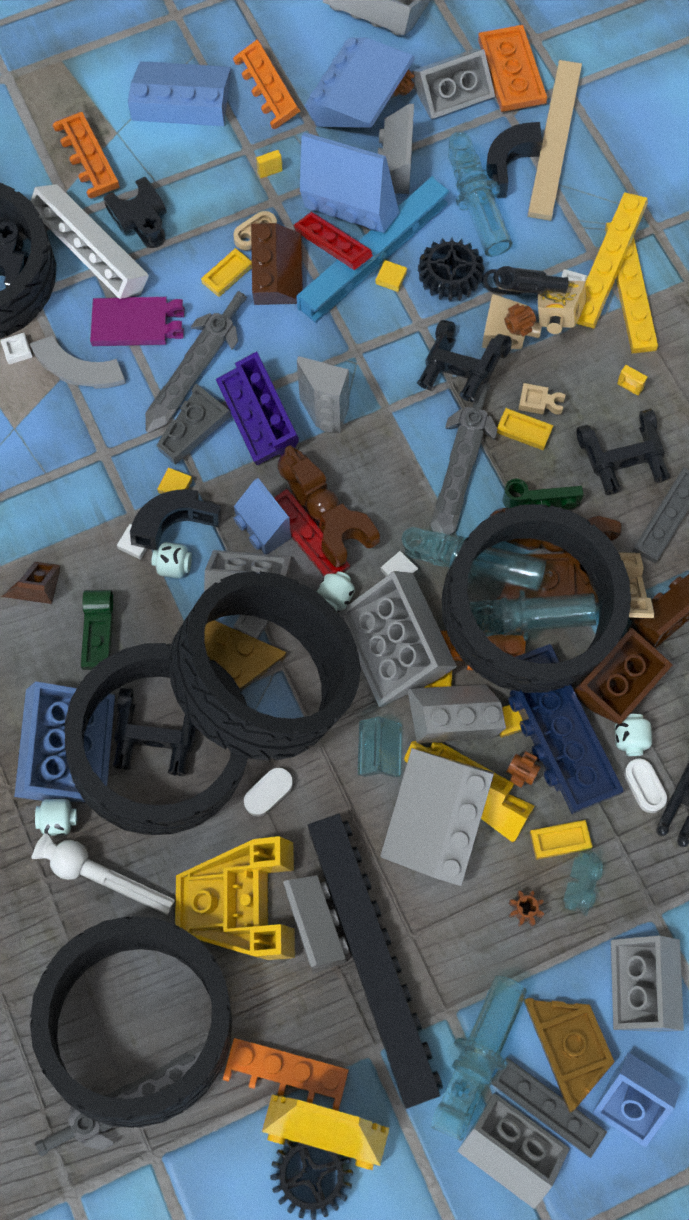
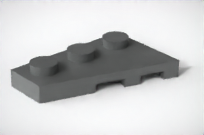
M198 384L194 385L192 395L180 407V414L175 421H171L157 443L158 450L175 465L231 417L230 411Z

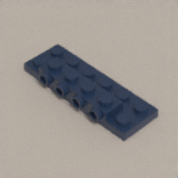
M551 644L516 656L520 660L533 663L559 662ZM565 685L564 688L546 693H525L521 689L520 692L510 691L508 703L512 711H519L523 721H520L521 731L525 737H531L534 744L532 746V753L538 757L536 761H542L546 768V771H544L545 781L549 787L554 786L557 792L561 791L571 814L614 798L624 792L571 685Z

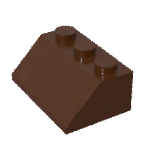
M277 223L251 224L252 295L254 305L297 304V295L303 291L301 233Z
M689 574L684 578L681 576L677 577L669 585L670 590L665 594L660 592L651 600L654 618L631 617L630 620L632 622L628 630L633 628L656 649L689 621Z
M630 628L602 662L591 670L576 686L574 692L577 698L592 712L620 725L673 664L633 628Z

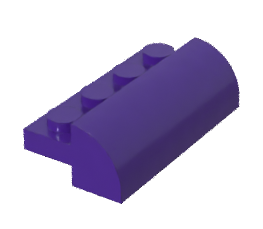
M256 351L235 363L237 368L216 378V382L254 463L259 465L278 454L282 455L287 446L291 445L295 448L298 445L299 437Z

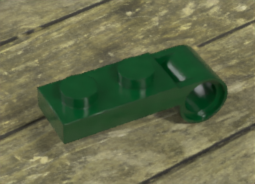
M515 478L506 483L502 501L506 508L520 505H546L550 508L551 505L570 510L580 506L584 494L582 486L529 490L525 481ZM511 492H517V493H519L521 496H520V497H513V496H511L509 493H511Z
M84 590L82 670H92L100 661L106 659L111 654L114 604L112 590Z

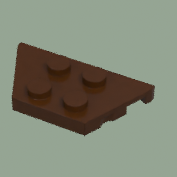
M569 553L520 554L500 597L496 600V608L599 606L598 596L593 590L589 578L582 571L579 561Z

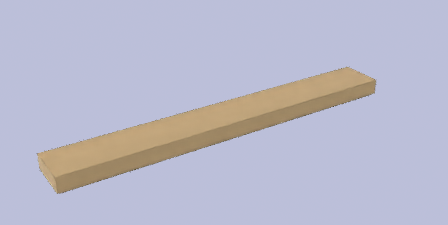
M559 60L527 217L548 221L552 219L582 63Z

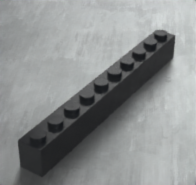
M339 813L307 824L405 1110L440 1097L439 1090L443 1089V1085L438 1071H431L428 1060L433 1059L427 1041L421 1043L418 1031L422 1030V1026L417 1013L411 1014L407 1002L412 1001L407 985L400 984L397 974L402 971L396 955L390 956L387 946L392 943L387 929L380 928L377 918L382 917L377 901L371 902L368 890H371L372 887L367 873L361 874L358 864L362 863L359 850L357 846L351 847L348 837L353 835L348 820L342 821Z

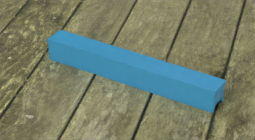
M431 176L398 206V216L384 233L373 229L358 241L371 249L373 256L355 270L336 260L297 295V309L317 323L383 264L384 260L393 255L448 205L444 197L449 194V190Z

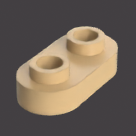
M261 211L239 225L233 234L236 247L245 251L251 250V224L277 223L275 215L268 211ZM243 238H248V239H250V240H249V241H243L242 239H243Z

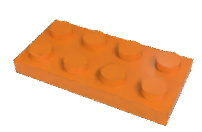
M518 25L478 33V42L480 48L485 50L493 88L501 112L546 104L547 95L524 26Z

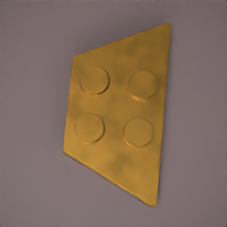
M211 621L205 626L207 656L210 657V660L216 661L233 677L241 691L251 685L254 679L260 678L267 673V669L278 661H283L287 656L285 651L218 621Z
M527 998L524 1000L525 1007L569 1113L573 1112L613 1065L614 1059L589 1004H566L561 1001L547 1002Z

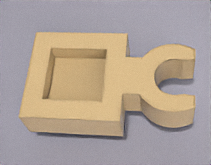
M524 383L518 410L544 414L546 408L554 414H562L563 406H558L554 402H564L565 394L557 392L550 395L548 394V387Z

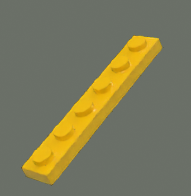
M624 192L585 282L586 303L577 324L595 328L647 207V197Z
M607 222V223H606V226H605V231H606V233H607V231H608V229H609V226H610L611 222ZM633 237L616 277V283L631 353L651 352L657 350L658 343Z

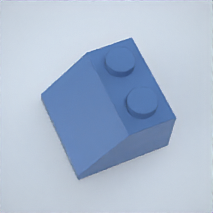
M257 478L235 504L236 516L234 521L242 531L246 529L250 535L249 540L256 550L261 549L264 554H269L291 539L289 516L259 478Z
M628 1052L611 1077L593 1110V1114L646 1148L674 1110L681 1086Z

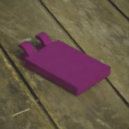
M167 297L93 298L91 345H166V338L183 339L184 328H182V321L176 320L167 324V317H184L185 307H183V300L174 299L168 303Z

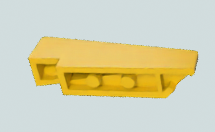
M412 741L404 757L405 762H408L411 749L414 748L491 771L445 744L433 742L430 747H424L416 741ZM494 773L481 819L508 840L514 842L535 806L510 795L509 793L514 783Z

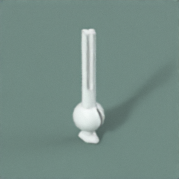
M44 833L37 842L32 854V859H49L52 871L61 879L72 880L82 875L167 916L175 902L174 899L89 860L86 848L78 841L64 840L57 845L53 843L48 834Z

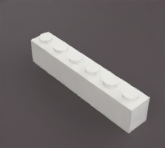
M57 184L35 187L31 202L40 215L38 217L42 218L43 223L119 299L141 295L149 275Z

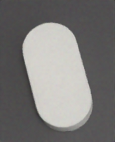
M634 759L629 762L625 768L624 776L638 805L645 812H659L667 802V795L652 765L644 759Z
M275 768L260 779L244 797V805L248 813L259 817L266 815L292 789L293 781L290 773L283 768Z

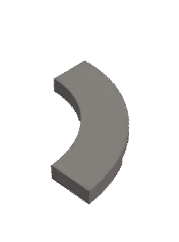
M53 335L30 343L33 353L40 364L47 371H50L68 384L91 386L94 389L126 384L117 359L106 362H89L77 359L65 352L58 345Z

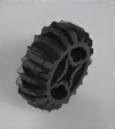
M453 237L449 242L442 238L440 244L433 241L431 248L426 247L424 254H421L418 265L419 280L423 283L424 290L430 289L431 296L438 294L439 300L444 296L448 297L449 302L453 297L460 301L462 295L469 298L471 291L476 292L478 289V284H481L482 274H484L482 256H479L478 249H472L471 243L464 245L462 239L459 242H454ZM450 265L452 266V274H450Z
M286 1140L285 1145L290 1151L286 1154L283 1150L278 1149L277 1155L284 1159L282 1163L272 1162V1167L280 1168V1174L270 1175L271 1180L280 1179L281 1185L275 1186L272 1189L273 1193L283 1190L285 1194L278 1200L279 1204L282 1205L289 1199L292 1203L288 1207L287 1212L292 1213L295 1207L298 1206L301 1208L298 1216L301 1219L304 1218L306 1209L311 1210L310 1217L312 1220L316 1219V1209L320 1208L322 1215L327 1217L329 1215L326 1208L328 1204L337 1211L339 1205L334 1199L337 1196L343 1201L347 1199V1195L340 1192L341 1188H352V1183L344 1181V1176H352L353 1170L343 1169L344 1164L351 1162L350 1157L341 1160L338 1156L339 1154L326 1151L334 1161L324 1165H317L311 1159L308 1148L313 1146L297 1142L296 1146H293L290 1140ZM299 1152L303 1166L302 1171L297 1176L287 1180L289 1162ZM306 1158L313 1170L327 1168V1171L320 1173V1177H316L319 1179L318 1183H316L318 1191H316L314 1184L310 1180L297 1182V1179L304 1177V1172L307 1173L305 1171L306 1167H308ZM337 1170L338 1178L335 1189L325 1198L321 1186L322 1178L326 1174ZM299 1185H306L312 1190L316 1202L311 1203L300 1200L290 1189Z

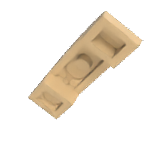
M618 552L630 579L631 607L629 617L654 618L651 598H647L643 583V563L640 553Z

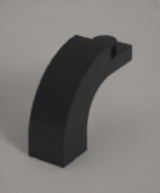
M529 122L512 126L500 133L492 142L487 155L485 179H491V187L496 189L497 198H506L507 166L511 162L519 158L540 157L542 146L540 122Z
M181 489L162 493L148 501L135 516L130 529L131 545L157 550L163 532L172 524L181 521H192L219 527L221 505H217L212 501H200L198 491Z

